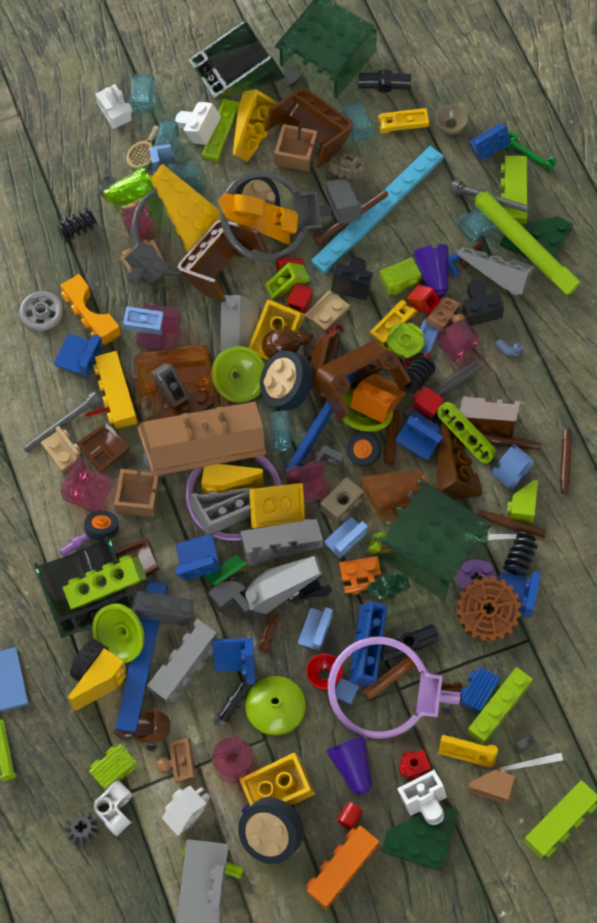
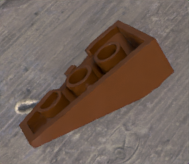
M442 421L440 434L442 439L439 445L437 467L439 493L451 499L481 496L480 480L477 473L473 474L470 467L472 460L467 457L463 450L465 445Z

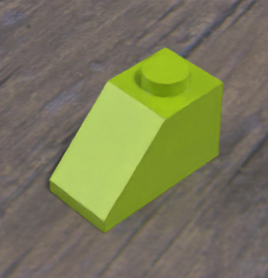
M289 262L265 285L271 298L277 299L290 294L296 283L305 285L310 278L304 265Z
M538 480L530 482L513 495L511 502L508 501L507 513H510L511 519L533 523Z

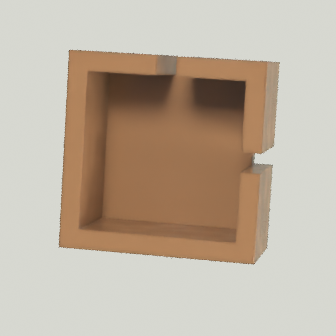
M283 124L274 152L275 165L309 172L318 143V131L302 128L300 141L299 127Z
M120 469L114 503L116 513L155 518L160 488L159 475L152 476L151 472L141 471L142 482H139L138 471Z

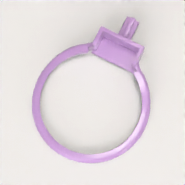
M263 455L257 456L255 461L268 471L274 485H281L280 477L270 461ZM199 467L192 470L188 479L186 501L193 520L204 531L190 506L191 494H193L196 479L204 470V467ZM219 531L212 534L214 537L222 540H241V534H227Z
M387 637L365 638L347 647L334 662L328 679L329 701L337 718L354 733L368 738L384 739L400 735L413 727L423 716L438 717L439 702L459 705L460 692L441 690L442 675L430 674L419 656L410 647L400 641ZM384 644L395 647L412 659L419 672L423 671L420 677L416 713L418 714L417 716L412 715L407 722L395 729L382 732L362 729L347 719L338 705L335 694L337 673L345 659L354 651L364 646Z

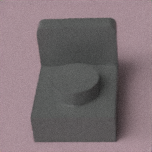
M323 445L321 451L317 450L313 458L315 460V467L319 469L325 460L328 465L341 468L344 463V454Z

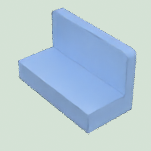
M171 144L149 147L153 174L161 164L167 168L174 166Z
M126 306L123 325L129 331L162 335L161 327L164 313Z
M350 517L324 541V544L336 556L341 558L367 534L368 526L363 521L359 524Z
M325 607L323 612L310 608L298 640V645L321 651L333 617V609Z

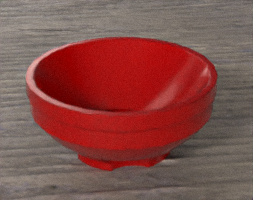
M322 653L314 656L308 662L306 675L313 687L320 690H328V679L321 680L318 674L322 670H327L330 673L337 659L335 656ZM342 665L336 676L335 687L342 679Z

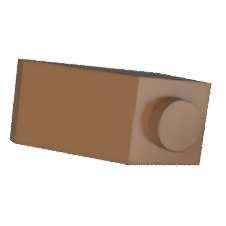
M494 770L470 782L467 792L507 804L515 776L511 775V772L507 770Z

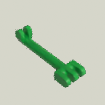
M508 131L511 142L504 150L508 152L512 147L550 172L553 170L556 164L554 157H550L546 161L516 142L518 135Z

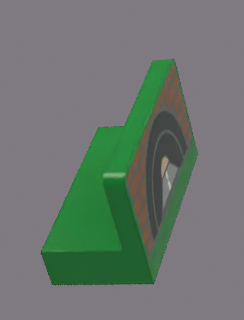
M236 554L220 565V571L205 575V579L212 588H215L222 582L236 581L248 572V564L246 561L243 562Z

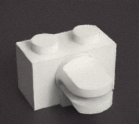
M115 84L95 94L99 108L113 129L132 121V108L129 103H125L121 90H118Z
M198 102L193 112L181 111L177 114L175 121L181 129H184L183 131L192 143L207 145L221 115L212 103Z
M435 770L397 788L410 816L421 811L425 820L430 825L442 822L444 811L439 801L447 798V795Z
M191 786L184 790H177L172 796L173 800L165 807L166 812L162 819L177 836L190 829L204 811L210 795L208 793L203 795L205 790L202 787L196 791Z

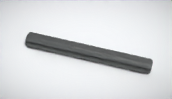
M472 361L432 391L443 397L480 369V365L476 361ZM410 406L404 411V416L409 419L413 411L419 414L420 412Z

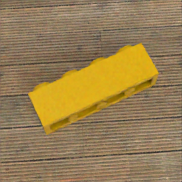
M117 351L95 356L96 364H93L95 374L100 375L101 380H98L100 391H104L106 395L102 398L105 408L109 407L110 413H107L110 424L114 423L115 430L137 424L135 411Z

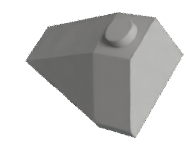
M463 247L457 254L502 288L509 290V293L513 295H522L526 291L535 266L512 259L511 262H507L501 256L486 257L487 254L484 252Z
M224 295L226 301H221V352L234 346L248 348L259 322V304L240 295Z
M313 556L270 568L254 578L245 592L250 610L267 614L322 575L317 557Z

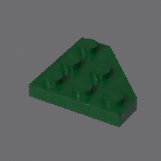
M556 216L522 226L555 258L574 224ZM504 235L500 246L529 259Z
M441 805L444 811V819L439 824L430 825L421 813L393 827L386 833L381 852L441 871L459 810Z

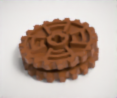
M483 576L481 581L476 578L472 581V585L467 584L464 587L465 592L461 591L459 594L461 600L456 602V606L459 607L456 610V616H460L461 619H459L458 623L465 626L463 630L465 633H472L471 638L473 639L480 637L482 642L486 639L494 642L498 637L501 640L505 637V633L509 635L513 631L511 627H516L519 623L516 618L521 617V612L518 611L521 608V602H517L519 595L518 593H513L514 587L512 585L506 586V581L503 579L499 582L497 577L494 576L491 580L487 576ZM487 604H490L494 612L491 611L490 614H486L483 606L486 607Z

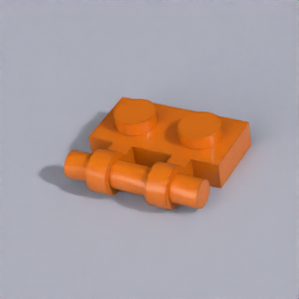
M378 556L339 562L342 583H351L350 586H344L345 594L353 593V595H356L361 591L370 590V592H373L379 588H384L383 580L375 581L374 579L381 577ZM368 579L367 583H357L359 580Z

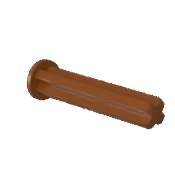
M407 655L405 659L379 677L376 683L366 687L363 690L365 696L368 699H372L411 668L417 666Z

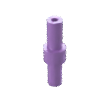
M86 533L80 537L77 536L59 552L64 557L73 550L83 547L84 543L91 538Z

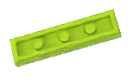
M223 98L218 111L221 118L207 145L204 146L201 154L202 159L219 162L236 119L240 102Z

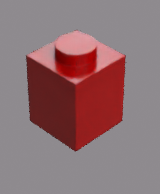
M296 283L287 299V307L305 314L313 300V290L306 285Z
M417 285L407 297L412 307L418 312L430 314L441 302L433 288Z
M425 386L423 391L418 390L413 397L415 402L412 407L429 419H432L444 399Z

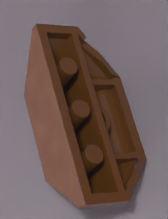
M338 330L316 342L314 350L310 349L308 360L311 361L314 373L311 390L322 405H325L327 399L315 380V373L321 366L337 358L341 341V331Z

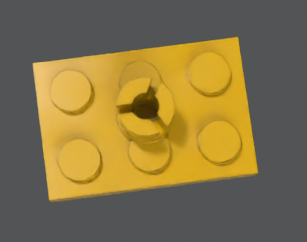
M303 483L249 489L252 528H263L305 520Z

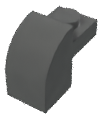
M226 581L208 592L209 599L221 613L234 604L245 618L252 614L245 596L246 589L242 584L235 581Z

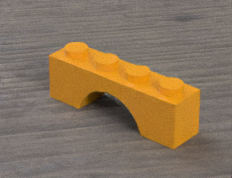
M80 274L61 284L62 292L60 294L63 300L71 304L72 312L76 316H80V321L84 328H89L91 331V337H93V334L101 336L102 345L104 346L121 336L118 324L109 313L95 314L87 309L86 303L91 293L89 286Z

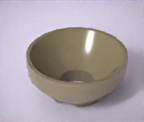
M445 105L436 113V125L440 131L446 134H458L467 125V113L458 105ZM452 121L456 126L449 128L446 126V123Z

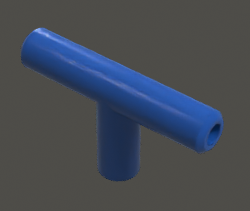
M458 253L449 256V270L454 277L459 275L454 262L462 259L457 255Z

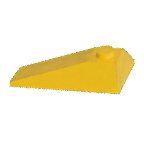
M257 89L243 91L238 106L233 155L245 162L250 160L259 147L260 141L267 136L268 131H265L264 128L269 109L278 103Z

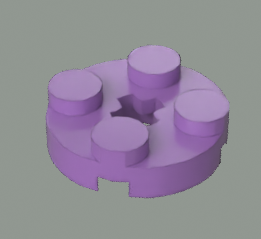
M473 559L465 561L461 565L456 581L458 588L465 592L464 587L467 584H473L471 577H474V575H478L481 578L487 576L491 580L493 576L496 577V573L491 563Z

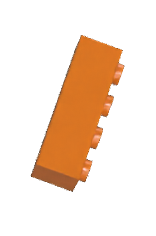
M361 826L357 829L353 828L348 833L346 843L343 846L340 844L335 849L333 859L330 862L328 860L325 861L320 868L321 873L317 878L312 877L306 885L308 888L306 890L307 895L325 910L329 908L379 846V840Z

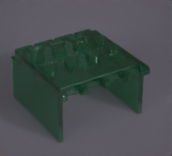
M313 0L276 43L275 48L280 49V66L282 67L294 54H297L304 58V65L311 62L319 67L318 73L321 74L323 71L332 75L330 80L334 81V97L338 98L376 52L377 29L366 20H362L360 23L361 18L350 11L346 14L347 10L336 3L332 5L333 2L330 0Z
M419 478L417 484L421 486L420 490L416 495L412 492L407 494V497L412 501L405 510L397 507L396 512L400 514V517L394 525L386 522L384 526L389 529L388 533L384 538L377 535L374 540L381 544L379 559L445 601L449 583L457 574L455 569L459 570L468 558L465 553L470 555L478 545L479 540L484 544L488 542L491 527L484 523L485 519Z

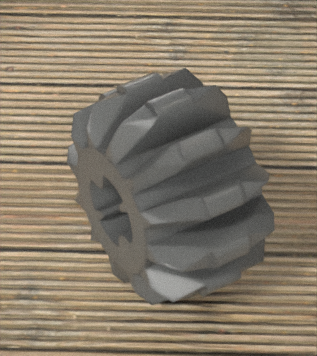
M80 811L79 817L73 813L72 817L74 820L67 819L66 823L69 826L64 828V831L69 833L66 836L67 840H72L74 846L79 841L81 847L85 846V841L92 845L90 838L97 839L98 834L95 832L100 830V826L96 825L98 822L97 818H92V813L90 812L85 816L84 812ZM84 825L85 829L80 833L78 829H81V826Z

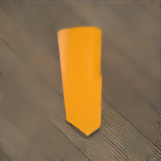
M225 193L218 200L227 219L259 230L261 234L285 244H291L289 234H294L297 231V211L267 204L263 199L243 194L232 195Z

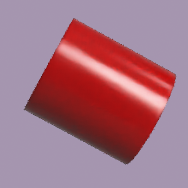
M347 802L337 818V822L352 830L363 810Z

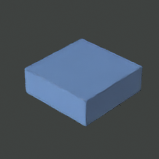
M341 679L335 689L336 699L351 705L359 686Z

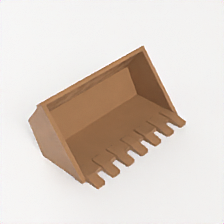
M255 402L222 408L217 407L189 414L183 413L178 416L146 421L137 427L152 476L266 455L263 424Z

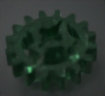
M386 573L380 575L381 577L374 579L375 582H370L366 586L368 596L372 599L391 600L396 598L397 595L402 594V591H407V588H410L408 576H405V574Z

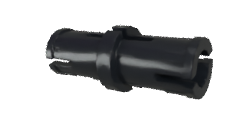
M239 682L232 695L226 698L227 702L217 716L228 723L235 710L240 708L241 701L250 688L247 685L243 686V683Z

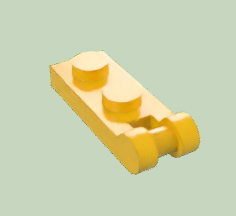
M427 108L387 112L378 115V122L381 124L379 126L380 133L382 134L396 130L429 127Z
M401 300L370 331V336L384 346L387 343V336L391 328L398 323H407L416 315L417 310L414 307L410 308L406 301Z
M442 735L438 754L486 767H493L496 762L495 757L497 756L498 748L495 745L484 746Z

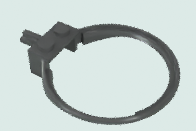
M266 171L249 172L235 179L225 193L233 194L234 190L241 183L255 177H267L282 183L294 194L292 202L294 211L298 213V233L294 241L283 251L271 255L257 254L246 249L237 241L230 229L228 219L220 207V221L223 232L232 247L243 256L260 262H271L281 259V257L287 256L300 245L307 231H314L322 227L320 216L332 215L333 208L331 205L319 206L317 191L301 192L292 181L276 173Z
M157 189L148 193L139 202L132 218L131 238L133 250L124 259L134 268L126 277L128 282L133 285L141 277L152 284L161 275L183 276L179 269L168 268L169 265L144 241L140 242L138 233L139 216L144 206L158 196Z

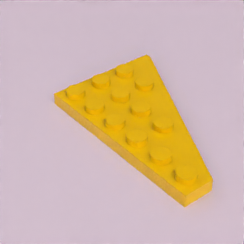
M161 164L150 180L157 189V194L162 199L166 212L172 224L175 225L176 232L180 235L185 245L184 248L188 253L216 221L220 220V210L165 165Z

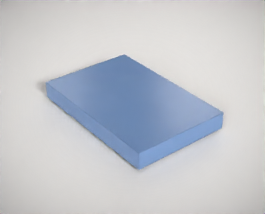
M16 647L0 651V712L29 705Z

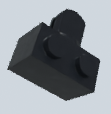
M353 257L349 265L338 263L333 275L331 291L367 300L373 272L366 271V261L360 257Z
M471 281L467 287L469 299L463 301L462 314L467 319V327L502 318L504 305L499 292L487 294L482 281Z

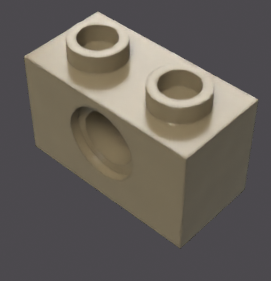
M346 477L320 503V511L337 525L341 521L345 522L351 515L350 512L354 508L357 509L363 503L364 491ZM346 500L348 503L342 505L339 503V501Z

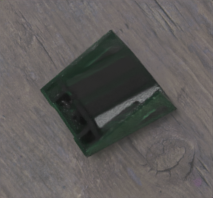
M246 20L188 59L216 101L286 78L274 58L266 52Z
M108 536L102 542L41 565L37 563L32 565L33 572L61 639L91 629L96 614L107 605L121 604L129 608L131 594L128 587L76 609H70L63 590L64 586L69 585L68 581L77 577L80 579L85 578V573L93 570L99 572L103 570L102 566L113 562L115 565L118 563ZM120 569V570H119V577L122 579V578H123V573H122V571H121V569ZM103 576L102 584L105 586L106 578ZM86 584L85 591L88 593L89 586Z

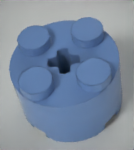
M513 444L500 459L498 467H495L490 475L508 489L514 490L519 484L520 479L528 473L535 461Z

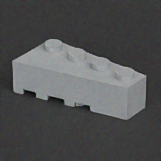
M305 519L300 522L240 531L242 548L248 566L323 547V538L317 519Z
M198 618L193 624L196 627L192 633H186L182 638L183 641L180 649H174L170 654L168 665L163 664L147 685L148 691L166 705L170 702L173 703L179 697V691L183 686L187 687L191 683L194 673L201 671L205 666L206 662L204 661L209 656H213L212 641L217 640V634Z

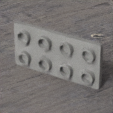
M187 840L176 923H219L228 844Z

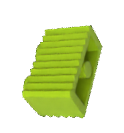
M411 257L379 270L378 278L387 295H396L407 287L414 288L419 285L422 275Z
M121 744L117 747L115 745L106 752L107 756L105 758L96 760L90 766V775L104 791L116 780L121 781L124 779L125 776L138 766L136 760Z

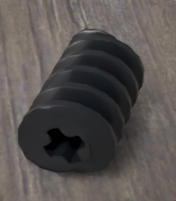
M88 207L85 208V213L81 210L78 212L79 217L76 214H72V219L67 216L65 218L66 223L63 220H59L57 228L66 243L68 242L67 236L73 240L74 233L80 237V230H83L86 234L87 227L94 230L93 224L98 226L92 211Z
M418 356L405 369L411 382L403 389L404 392L415 394L432 376L436 368L430 358Z
M518 532L516 539L513 541V546H511L510 552L507 555L508 559L504 562L503 569L513 575L526 576L527 573L523 569H529L530 566L527 563H531L533 560L529 556H534L535 552L532 549L536 550L538 548V545L534 543L536 538L531 534Z

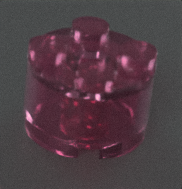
M141 199L119 207V210L124 212L121 213V217L128 233L131 232L132 218ZM148 204L144 206L139 216L138 233L140 238L154 233V229H157L154 219H151L148 214L150 212Z
M464 319L449 326L445 330V336L442 337L440 335L436 343L446 356L455 363L463 357V353L466 351L470 353L476 349V343L480 338L467 320Z
M236 736L221 740L212 752V762L216 775L223 781L240 783L239 779L251 774L254 758L250 745ZM230 758L236 759L237 762L233 763V761H230Z

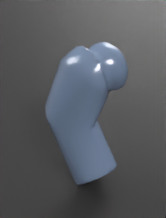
M502 339L495 343V346L505 356H519L522 354L523 346L520 343L508 346Z

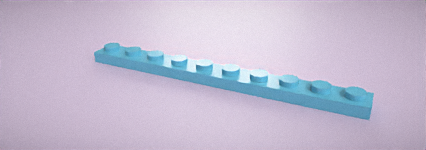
M429 146L384 190L388 192V197L360 216V220L350 222L311 260V265L325 275L443 160L444 156Z

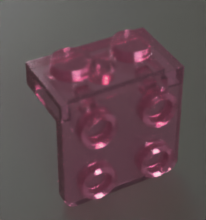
M144 303L142 309L164 313L161 327L163 333L162 335L139 332L136 344L140 347L171 352L181 324L180 311L172 307L165 308L154 303Z

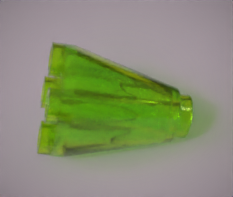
M146 167L135 170L108 186L107 189H104L107 203L138 204L152 191L151 186H153L150 180L152 176L148 175ZM156 197L150 200L148 203L156 201Z

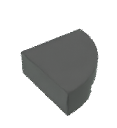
M300 66L284 71L289 88L295 86L300 79Z
M111 172L104 176L99 185L101 195L118 189Z
M529 735L517 742L515 749L519 754L523 753L535 744V740Z

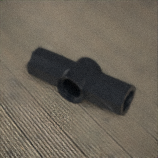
M387 69L379 70L378 73H359L358 89H377L381 93H388L392 89L411 90V74L392 73V71Z
M431 624L414 632H405L395 640L402 643L407 640L412 641L414 645L410 646V648L415 652L418 649L438 642L440 639L436 628ZM382 644L380 657L384 663L407 655L395 647Z

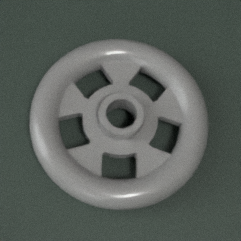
M34 292L22 301L19 309L20 319L25 326L32 330L45 331L51 329L60 322L63 316V304L51 292ZM38 299L40 302L33 306L31 302ZM47 300H50L53 302V304L49 306L45 302ZM32 310L33 316L28 317L27 311ZM51 311L55 312L53 318L49 317ZM36 320H44V323H36Z

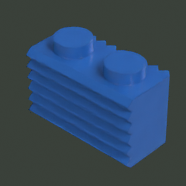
M479 666L477 672L475 670L471 672L468 678L470 682L468 687L462 688L459 705L479 715L490 701L501 678Z

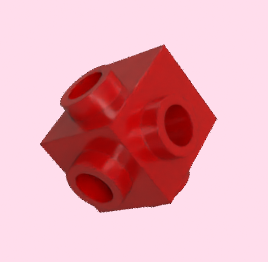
M414 750L408 751L400 758L398 769L401 777L405 776L406 781H413L431 772V767L424 750L418 752Z

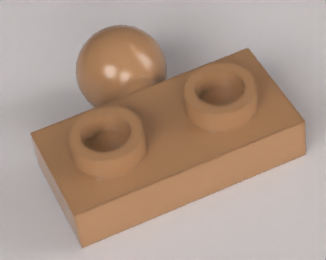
M444 295L440 300L441 302L427 318L426 323L441 331L444 330L449 321L457 329L464 328L467 324L466 317L462 314L455 315L460 307V303Z
M187 737L169 742L171 759L167 757L159 758L156 763L157 770L160 773H168L173 767L174 781L176 783L196 779L191 739Z

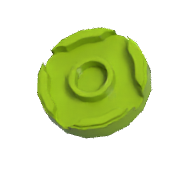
M398 323L389 331L387 345L389 350L394 352L399 358H414L423 349L424 335L419 327L412 323Z

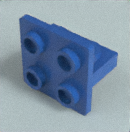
M413 411L395 439V442L424 461H427L442 439L440 435L441 427Z

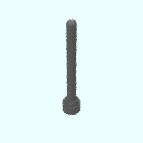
M454 180L450 187V193L455 195H462L464 193L476 197L482 192L466 187L459 180ZM490 194L500 205L526 213L531 210L528 205Z
M94 391L88 394L84 403L26 444L24 451L30 452L41 444L43 440L56 433L55 428L57 426L62 428L88 408H96L102 404L98 395Z

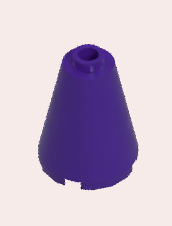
M438 244L439 248H433L432 245L417 249L412 256L421 272L426 287L433 288L438 297L444 296L448 291V246Z
M357 737L327 749L326 752L352 793L357 792L359 796L369 792L368 787L372 786L365 737Z

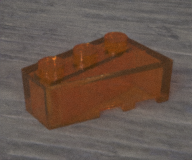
M421 468L360 478V488L364 491V495L378 518L428 494L430 483Z

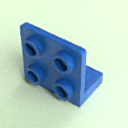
M499 123L469 143L479 159L483 160L484 158L491 157L497 150L507 147L511 139L507 126L505 124L501 126Z
M68 334L54 365L88 378L93 364L96 362L95 356H99L103 348L101 336L93 334L92 339L87 340L73 334Z
M212 534L176 545L180 566L175 567L176 574L183 581L221 570Z
M501 572L498 581L500 582L503 579L506 581V586L512 585L514 587L512 592L518 593L517 602H521V608L518 611L521 612V616L531 618L541 573L533 572L531 578Z
M253 638L213 640L215 671H242V675L247 677V684H255Z

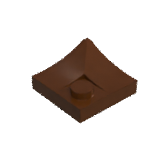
M107 423L76 443L100 473L104 472L131 450L130 446Z
M148 539L131 543L110 553L114 565L120 563V558L131 555V558L139 557L146 577L160 570ZM120 569V570H119V577L122 579L123 576H124V573H123V571Z

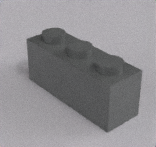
M346 178L327 181V197L338 223L344 224L360 220L362 206L361 202H358L357 193H354L353 185L349 184Z
M138 590L130 597L129 609L141 619L185 626L193 620L194 600Z

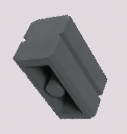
M165 363L150 372L168 406L176 407L190 398L173 365Z

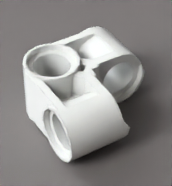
M119 780L113 782L94 803L96 815L116 837L132 823L119 808L124 806L133 794ZM102 804L110 806L106 812H100L98 809Z

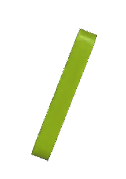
M445 402L438 408L437 414L439 418L479 461L489 463L495 458V448L454 404ZM446 409L450 411L448 414H445ZM457 421L464 424V430L457 428ZM470 435L477 438V444L470 442ZM486 451L489 452L487 456L484 455Z

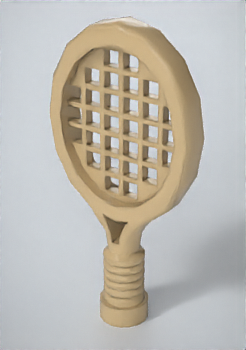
M158 126L153 127L147 140L137 142L129 149L127 164L131 169L143 170L152 163L151 155L148 151L150 152L149 147H153V140L161 132Z

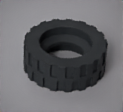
M96 639L88 641L75 657L71 665L70 676L79 682L102 650L105 648L109 651V648Z

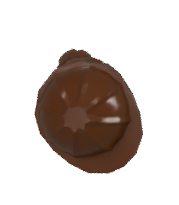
M278 328L270 331L263 338L262 350L269 359L281 351L296 353L300 345L309 344L314 335L306 332L296 334L290 329Z
M153 708V710L145 712L140 717L136 734L116 730L114 733L121 738L132 736L141 743L155 744V742H159L169 735L171 722L168 716L157 711V708Z

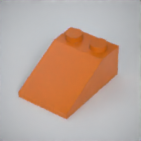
M374 373L363 379L354 390L350 408L384 423L406 392L400 391L397 384Z

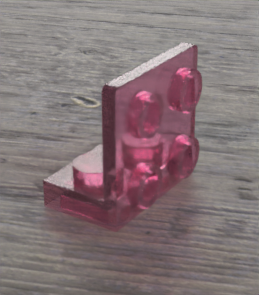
M77 458L60 492L63 500L95 512L100 510L114 481L109 477L86 469L84 460Z
M312 461L305 466H293L285 471L286 484L303 483L304 503L325 498L329 495L324 478L323 461Z

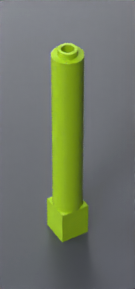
M487 191L484 193L480 192L474 198V205L566 297L580 286V281L565 266L563 267Z

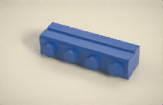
M369 601L360 606L355 642L370 637H383L388 606L374 601ZM382 644L364 646L353 652L349 682L366 687L377 682Z

